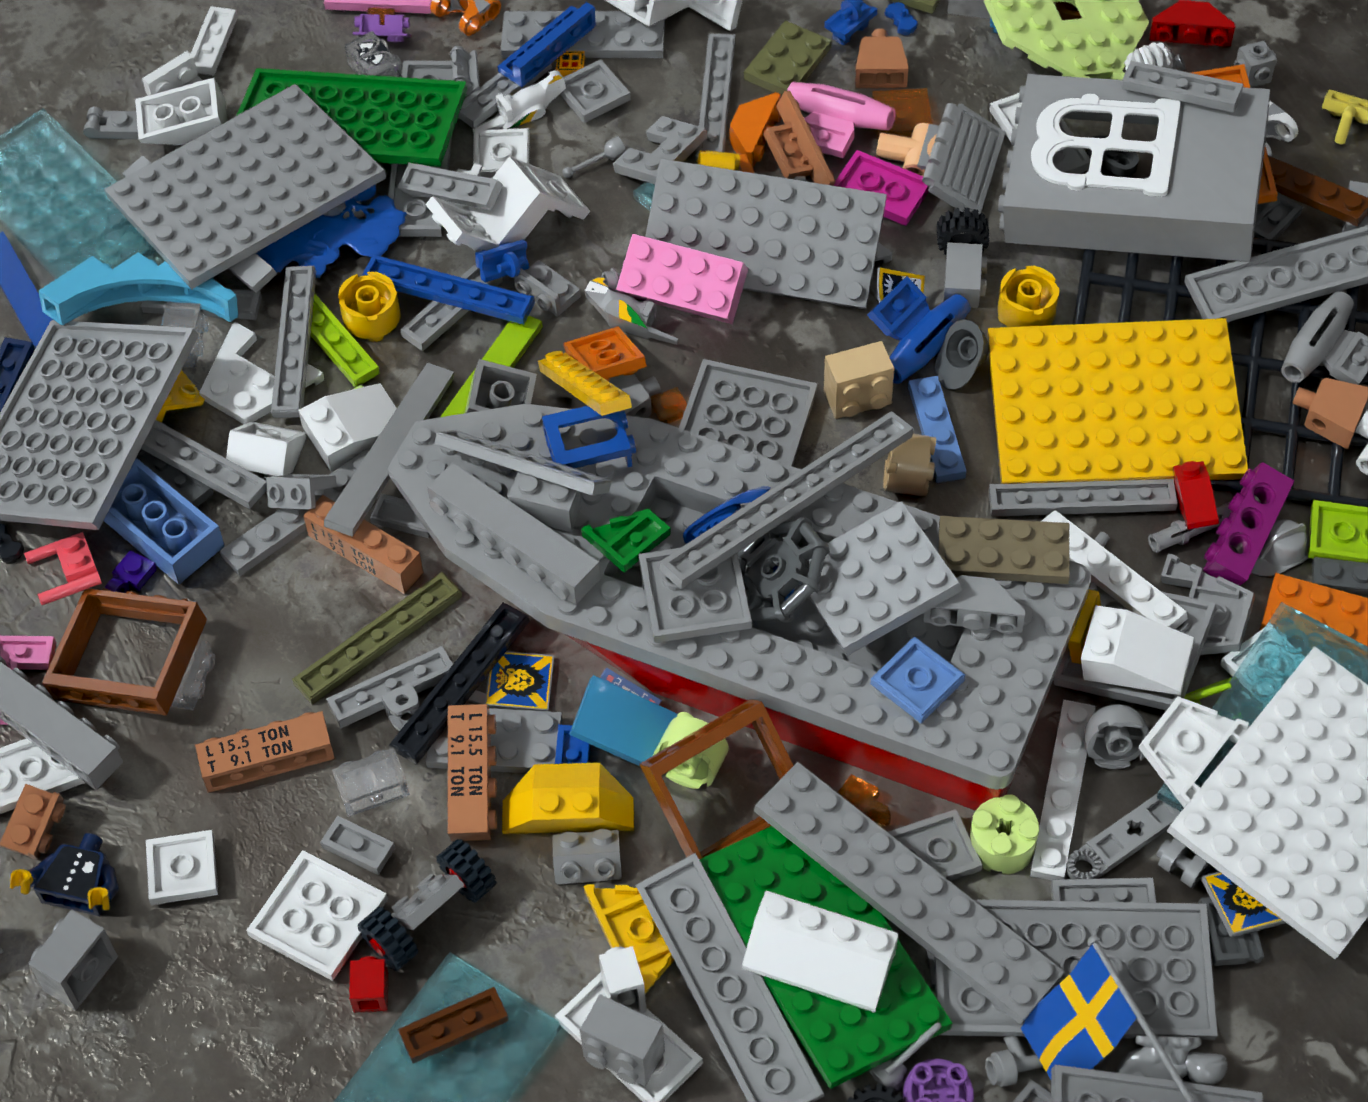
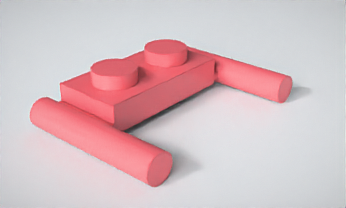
M83 532L24 553L28 564L58 554L68 582L37 594L42 606L102 584Z

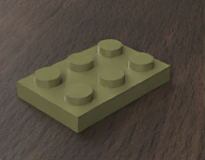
M785 20L746 68L744 80L774 93H779L782 96L792 82L804 83L832 48V40Z

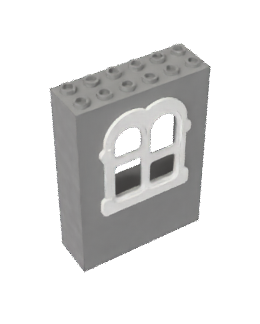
M1027 74L1026 85H1021L1019 92V102L1022 105L1016 108L1015 124H1018L1017 129H1012L1011 146H1014V148L1009 150L1007 155V168L1010 169L1009 173L1004 172L1003 190L1006 191L1004 195H1000L998 212H1003L1000 216L999 230L1004 231L1005 243L1251 262L1268 126L1270 89L1243 87V92L1235 111L1229 112L1122 89V80ZM1061 118L1111 122L1110 134L1107 138L1070 136L1062 132L1059 122ZM1123 123L1158 125L1156 139L1151 142L1124 140L1121 137ZM1064 148L1090 149L1092 154L1089 171L1086 174L1061 172L1053 164L1054 155ZM1114 150L1153 154L1150 177L1142 179L1102 175L1101 167L1104 152Z

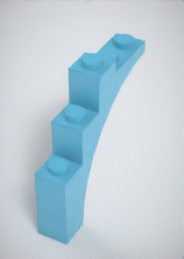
M139 252L113 269L108 264L102 263L91 256L39 290L42 312L60 325H64L83 314L102 307L136 301H169L191 305L212 312L228 322L238 317V300L231 289H226L213 278L191 289L166 261L158 266L155 261L146 258Z

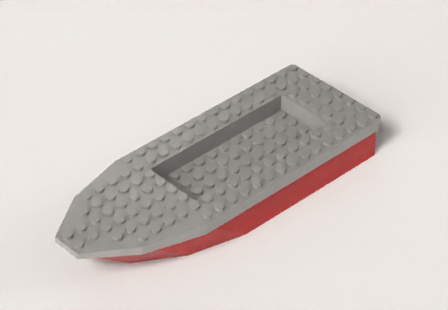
M520 404L415 421L388 466L389 477L446 558L547 628L565 634L651 692L718 717L750 699L762 701L781 740L975 811L984 802L1007 795L1087 599L1091 582V573L1087 567L1071 560L1068 584L996 580L1025 609L1022 633H1002L991 629L970 630L962 626L953 625L935 626L932 623H924V613L847 656L810 597H808L790 614V619L784 622L779 619L756 621L752 624L751 629L654 643L639 561L624 573L582 537L581 529L587 525H591V528L610 524L609 519L619 516L626 517L634 512L649 509L671 527V535L650 552L681 548L686 545L683 540V533L687 527L713 508L747 490L762 486H769L772 489L801 469L651 418L626 416L628 428L625 431L627 435L632 434L636 446V453L632 454V467L628 468L625 457H620L575 468L609 479L611 481L609 493L593 496L580 492L582 507L572 532L549 527L600 563L601 580L575 605L568 599L563 600L556 596L552 589L542 581H534L527 574L526 570L516 564L514 566L508 563L502 554L494 548L489 549L485 547L478 537L471 532H464L459 529L454 521L445 514L443 516L437 514L429 504L430 499L427 488L453 462L508 499L518 471L435 444L436 433L457 430L552 461L544 436L542 416L571 409ZM606 418L559 428L565 450L608 441L617 435L613 421ZM842 483L786 521H796L800 517L809 519L812 523V528L822 541L828 543L899 502ZM742 503L741 508H743L749 503ZM905 505L938 552L940 516ZM787 534L780 535L777 540H783L782 537H786ZM804 537L798 543L800 548L809 545ZM746 565L745 573L748 575L749 567ZM797 585L794 592L802 585ZM749 589L745 591L747 601L751 596ZM763 601L759 608L774 606L769 601ZM914 636L965 674V681L922 724L870 684L871 678ZM750 723V724H748L747 726H745V727H748V728H750V729L755 730L754 727H753V725H752V723Z

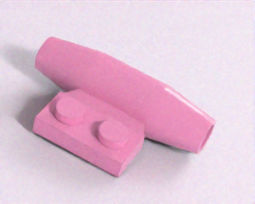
M792 82L787 90H790L794 99L798 101L800 109L809 113L804 119L810 125L811 133L817 145L821 148L822 153L844 158L855 138L854 127L890 130L895 121L896 111L894 108L860 93L825 84Z

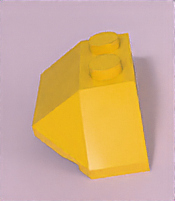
M601 763L534 764L502 801L503 834L594 832L598 829L634 831V797Z

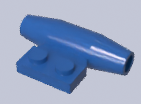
M906 276L867 314L886 336L900 341L889 357L894 366L893 383L899 384L913 375L940 351L949 328L956 321L965 319L971 310L970 303L965 297L954 294L930 310L926 300L927 297Z

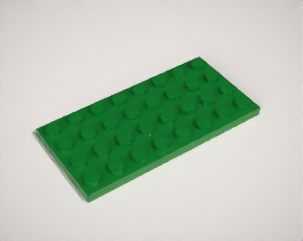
M256 68L237 115L296 84L376 162L393 164L414 163L424 166L441 167L468 89L466 81Z
M773 826L699 859L746 948L765 891L892 931L878 910ZM899 940L897 941L895 955L875 1012L761 975L830 1089L902 1054L935 1023H940L941 1028L930 1039L950 1030L952 1027V1021Z

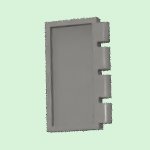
M948 103L942 116V122L940 123L922 182L929 186L928 191L954 208H959L960 211H964V208H969L970 212L976 209L981 214L1005 131L961 103L958 106Z

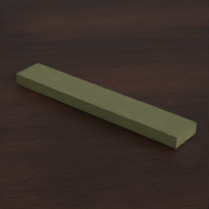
M443 572L439 573L292 678L294 686L313 705L462 598L461 590Z

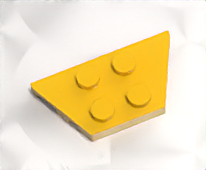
M595 884L585 885L584 892L610 947L627 948L633 946L646 994L675 960L638 889L629 885H615V889L595 888Z

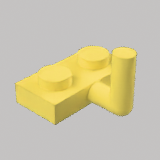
M1329 89L1324 98L1322 108L1328 110V113L1332 115L1342 116L1334 141L1338 144H1345L1353 117L1357 122L1368 124V100Z

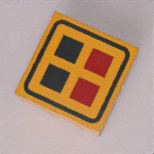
M566 51L557 58L556 71H559L563 77L585 67V51Z

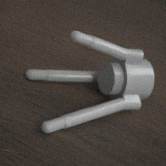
M935 1023L898 1057H894L870 1070L876 1082L883 1084L882 1088L887 1091L888 1087L894 1088L897 1092L903 1088L907 1076H903L907 1072L903 1063L941 1028V1024Z

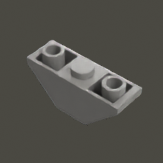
M964 575L957 578L963 591L924 612L923 622L932 623L935 626L953 625L962 626L970 630H998L1002 633H1022L1025 618V609L994 578Z

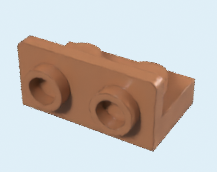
M25 784L0 841V847L35 860H39L41 853L46 854L53 839V835H50L54 822L59 823L65 812L66 805L63 804L64 798L61 794L57 792L50 793Z

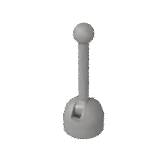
M616 136L606 142L603 153L572 168L565 167L562 174L565 178H571L573 173L605 157L616 161L626 151L622 140Z

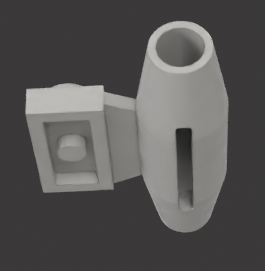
M1333 293L1313 311L1294 338L1281 368L1282 374L1287 380L1295 383L1301 382L1317 366L1323 363L1329 370V375L1337 380L1360 384L1368 372V337L1359 331L1356 333L1344 330L1354 306L1353 299L1347 293Z

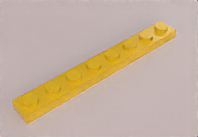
M562 351L547 353L545 359L538 360L541 373L601 416L632 408L630 395Z

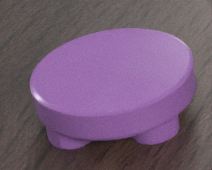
M928 1059L916 1064L904 1082L903 1102H974L973 1085L965 1067L945 1059Z

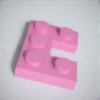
M0 635V656L11 670L15 667L19 670H48L55 654L57 642L54 636ZM0 719V725H8Z

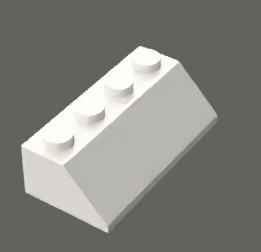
M765 891L754 920L742 969L875 1012L895 955L899 933Z

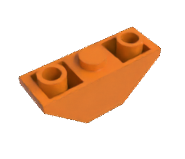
M772 93L739 105L730 123V144L736 154L747 155L752 168H754L756 162H761L763 158L764 145L767 142L763 135L766 128L773 127L776 122L779 123L782 119L777 109V104L780 100L779 93Z

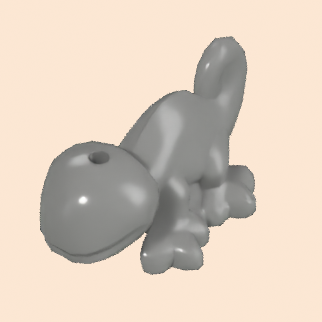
M1136 1036V1043L1143 1045V1047L1128 1052L1119 1063L1116 1073L1174 1081L1147 1036ZM1156 1036L1181 1079L1188 1075L1192 1083L1213 1086L1225 1077L1227 1061L1224 1055L1189 1052L1202 1044L1200 1037Z

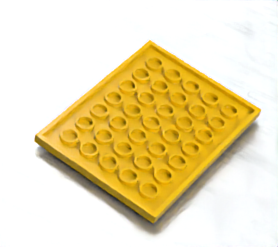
M1226 318L988 328L987 339L989 344L1001 484L1174 479L1173 466L1182 465L1189 461H1204L1210 480L1242 479L1248 470Z

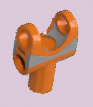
M432 0L430 5L431 13L437 17L447 16L454 12L464 13L459 22V30L467 36H471L486 27L498 16L501 10V2L499 0Z

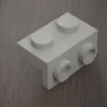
M598 829L594 832H564L552 835L556 884L620 880L622 878L619 830Z

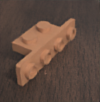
M790 90L785 91L777 104V109L784 124L766 128L763 134L783 176L787 179H794L796 176L810 175L813 183L833 186L835 184L834 174L828 168L823 158L822 150L817 145L811 133L810 125L806 123L800 111L798 101L794 99Z

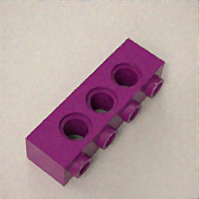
M1264 462L1260 463L1254 470L1249 468L1240 481V485L1243 488L1240 494L1237 493L1228 506L1231 513L1228 518L1223 519L1216 531V534L1220 536L1217 542H1213L1205 553L1204 559L1208 561L1203 572L1215 578L1220 576L1239 586L1248 580L1294 480ZM1254 496L1258 497L1261 503H1259ZM1242 520L1249 525V528L1244 525ZM1230 545L1234 546L1238 553L1234 552Z

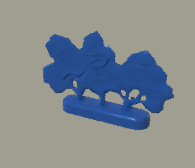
M375 184L345 201L346 208L336 216L322 214L256 252V254L276 272H281L286 265L294 260L298 262L299 266H315L316 278H320L326 271V265L333 263L340 256L339 247L341 245L347 244L363 256L372 257L373 254L382 256L387 251L389 244L395 242L397 237L400 236L399 226L406 221L405 216L407 213L396 209L394 200L387 195L373 199L368 206L357 203L374 197L376 194ZM355 208V211L361 210L367 217L364 220L358 219L354 216L352 209ZM367 208H373L374 213H369ZM348 211L350 216L344 219L343 215Z

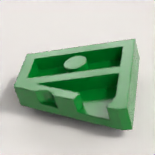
M649 509L634 512L630 516H619L609 519L610 524L596 528H591V525H587L581 529L582 537L624 573L639 561V554L649 553L671 535V527Z

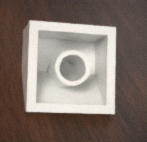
M249 422L230 430L226 459L251 473H263L264 478L291 474L307 439V433Z

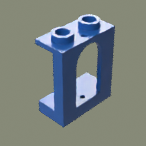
M589 406L542 416L544 436L553 462L572 468H579L625 457L627 467H632V454L636 453V446L632 434H626L625 429L628 428V422L624 410L601 416ZM603 418L613 421L617 433L614 438L596 444L565 450L559 428Z

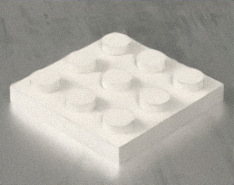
M302 850L246 931L249 937L333 981L362 939L357 924L378 906L383 907L388 900L387 893Z

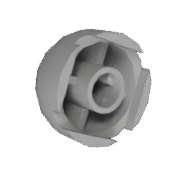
M1121 704L1109 705L1096 711L1090 717L1085 727L1084 740L1088 756L1092 757L1095 764L1099 767L1108 769L1131 766L1130 761L1138 756L1142 760L1145 756L1138 747L1150 732L1143 716L1130 706Z

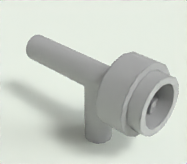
M1004 1036L1008 1049L993 1052L991 1057L986 1058L985 1062L989 1081L991 1084H997L1000 1087L1016 1084L1018 1072L1043 1067L1036 1054L1026 1055L1017 1036Z

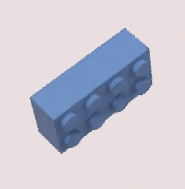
M135 459L104 522L145 557L155 562L158 568L179 585L225 546L219 526L140 460Z

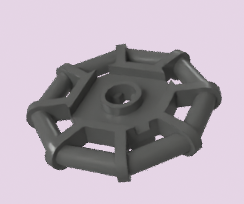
M800 517L796 521L783 522L737 552L745 591L749 589L751 592L748 606L752 624L756 621L777 619L784 622L790 619V614L813 592L820 590L819 581L825 556L829 554V545L818 536L812 528V523L809 519ZM787 534L786 537H782L783 540H781V541H778V540H777V538L779 537V535ZM804 537L809 545L800 548L798 543ZM811 559V563H810V567H809V571H808V567L806 566V562H807V560ZM746 565L749 567L748 575L745 573ZM776 565L779 566L778 569L775 572H773V567ZM797 585H802L787 600H785V597ZM763 601H769L774 606L759 608Z

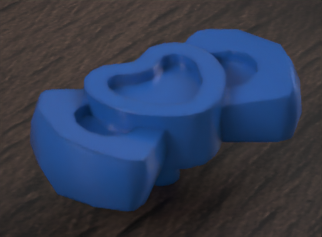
M891 3L887 6L885 16L893 19V24L897 26L898 34L910 35L916 31L918 23L908 13L904 3Z

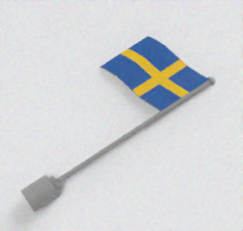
M1091 936L1088 939L1089 949L1072 972L1035 1006L1021 1027L1022 1032L1051 1079V1069L1054 1065L1092 1070L1115 1049L1137 1019L1186 1101L1195 1102L1098 941L1101 939L1098 936Z

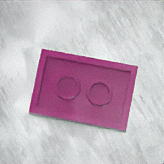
M856 150L833 185L887 194L884 217L905 226L929 192V186L922 182L923 176L859 150Z

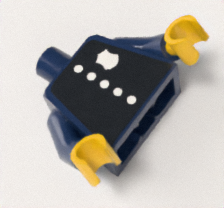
M91 833L84 834L79 847L62 844L55 853L50 854L35 867L29 870H14L10 878V889L21 886V893L26 895L29 894L30 887L34 886L33 889L43 904L72 909L95 916H101L102 909L109 910V902L119 891L115 869L110 865L106 855L99 852L103 840Z

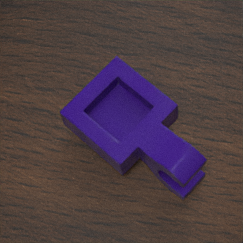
M130 550L112 571L113 578L106 584L105 589L126 593L132 588L139 592L156 572L155 562Z

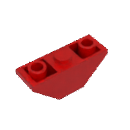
M1180 0L1152 18L1149 41L1231 47L1235 23L1209 2Z

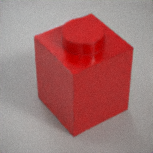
M366 956L360 958V960L350 961L349 1000L354 1013L388 1011L389 973L385 959Z

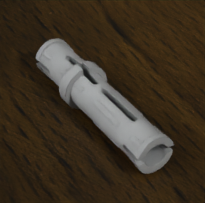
M1231 501L1216 507L1219 524L1188 529L1185 521H1174L1170 527L1148 535L1151 549L1157 553L1175 544L1183 545L1188 543L1190 538L1218 527L1224 518L1229 517L1231 510L1228 509ZM1180 531H1184V532H1182V533H1180V534H1177V535H1174V536L1171 537V535H1173V534H1176V533H1178V532H1180Z

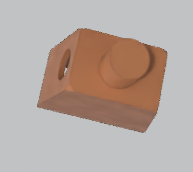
M876 29L872 32V37L861 39L856 63L855 88H907L909 68L901 38L888 37V32L885 29Z
M1324 378L1321 380L1316 393L1299 387L1292 404L1309 410L1304 423L1306 428L1348 449L1368 401V387Z

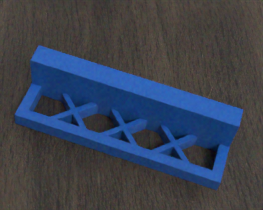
M588 2L579 9L571 5L499 64L498 72L520 87L525 86L596 27L595 7Z

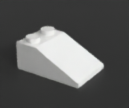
M215 78L135 99L138 139L140 143L185 145L228 121L225 98Z
M381 383L324 396L298 411L303 429L329 470L333 472L363 450L367 449L369 451L397 408Z
M1095 605L1081 656L1084 680L1181 695L1194 644V637L1129 610Z

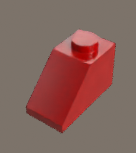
M1189 461L1182 465L1173 466L1176 498L1187 528L1194 529L1219 524L1211 480L1204 461Z

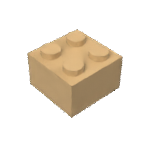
M882 341L825 356L824 394L835 419L845 416L852 417L860 412L881 409L886 405L892 404L894 366Z

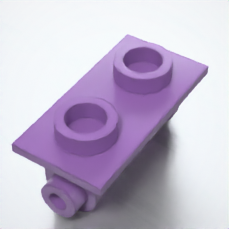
M360 14V16H355V27H359V32H353V35L361 36V41L376 42L377 37H387V42H403L404 37H411L410 34L405 33V28L410 27L409 17H404V15H384V25H380V15Z

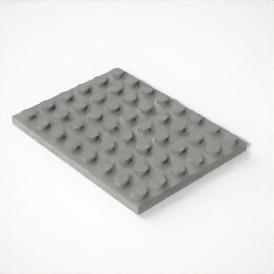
M294 84L133 174L117 181L104 190L107 198L181 279L193 289L384 180L386 174L385 170Z
M51 320L0 412V520L99 530L199 337L195 329L70 321L60 325L55 320Z

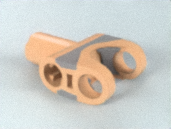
M917 124L914 127L911 138L880 133L876 157L904 162L903 169L923 176L933 144L935 143L939 125Z

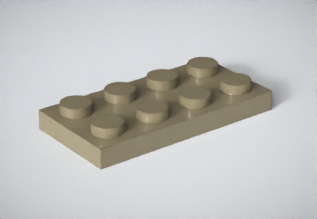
M940 516L938 553L956 578L964 575L1004 581L1068 584L1070 577L1069 523Z

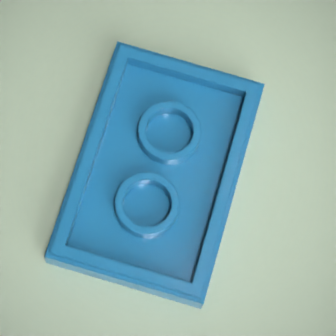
M593 675L589 679L569 735L640 766V763L653 756L669 723L678 714Z

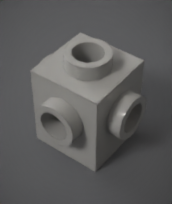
M1260 41L1239 47L1234 66L1245 64L1250 88L1271 83L1274 68L1277 65V57L1275 52L1269 49L1265 41Z

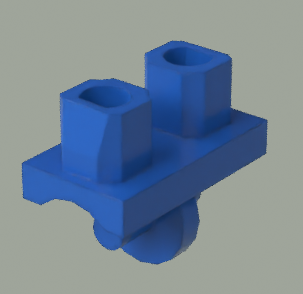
M844 0L841 2V9L825 21L824 28L832 32L833 40L841 45H846L851 40V35L868 27L869 21L877 15V8L868 6L863 0Z
M522 239L512 243L507 242L487 251L484 249L476 252V267L480 269L481 280L486 283L504 276L513 278L520 274V268L523 270L529 269L526 256L527 241Z

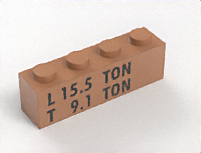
M324 495L315 502V509H309L303 515L309 537L403 594L424 573L418 551L366 520L362 521L353 537L324 527V519L335 503Z
M487 704L448 706V835L451 841L456 839L463 841L491 840V830L497 829L496 810H491V798L497 796L496 778H491V766H496L497 763L496 746H491V734H496V715L490 713Z
M323 711L304 713L294 719L274 721L267 726L252 730L243 729L233 735L222 738H209L203 743L195 744L202 778L208 793L335 759Z

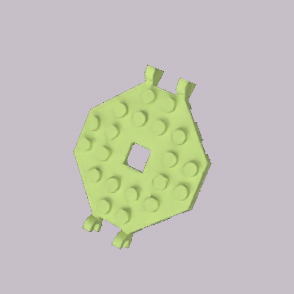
M984 0L1003 45L1012 50L1014 47H1017L1029 54L1027 58L1046 69L1050 66L1063 73L1062 76L1122 80L1125 72H1123L1124 62L1127 56L1133 53L1149 24L1139 0ZM1065 1L1078 8L1082 18L1062 20L1054 2Z

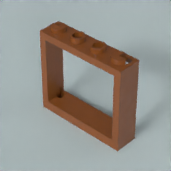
M105 588L102 590H83L42 684L54 700L167 716L207 618L197 602L188 601L187 599H169L161 595L145 596L131 591L126 593L113 592ZM101 614L181 624L155 687L74 676Z
M752 699L746 701L639 764L686 858L696 853L698 859H701L771 826L759 816L699 852L661 775L752 723L779 779H781L794 765L762 701Z

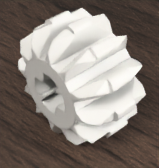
M1164 43L1143 45V47L1135 49L1133 53H1130L1124 62L1125 70H1127L1130 61L1172 69L1174 66L1172 55Z

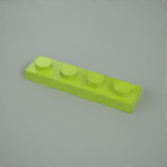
M314 294L310 336L355 388L379 375V366L320 298Z

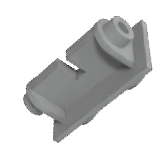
M455 46L450 51L452 64L455 65L452 67V81H466L468 89L466 96L480 88L477 51L474 50L468 53L461 46Z

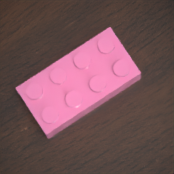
M632 234L616 290L634 299L642 301L652 300L657 305L733 324L748 267L743 262Z

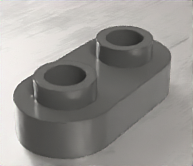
M1096 135L1091 138H1107V136ZM1086 149V153L1091 159L1092 151ZM1107 150L1103 155L1102 167L1121 177L1131 176L1137 171L1139 157L1136 152Z

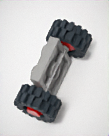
M456 839L436 857L437 863L440 865L441 871L445 872V875L434 876L431 874L417 885L419 891L411 898L405 896L393 905L392 910L394 912L392 914L383 907L378 906L357 924L358 930L367 941L368 946L372 947L373 952L377 956L379 955L381 959H385L388 967L393 968L394 971L402 968L419 952L416 943L412 941V937L406 933V929L414 930L458 891L465 895L469 901L471 900L475 903L496 886L497 881L491 873L490 867L486 866L484 859L480 858L478 853L474 849L472 850L470 845L464 843L463 840Z

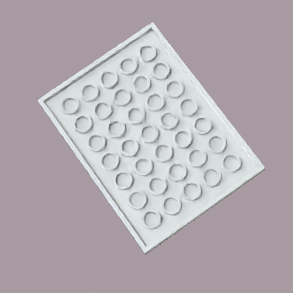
M1314 646L1169 826L1167 832L1333 959L1340 955L1368 917V685Z

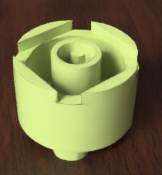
M687 712L678 713L677 717L669 723L653 756L709 723L694 718ZM727 740L719 741L668 771L666 777L681 786L692 789H700L702 784H707V787L710 786L728 753L729 746Z
M1012 794L992 798L980 805L972 818L970 839L980 858L982 868L990 872L992 869L1000 871L1002 874H1013L1028 866L1037 844L1039 834L1038 819L1027 804Z

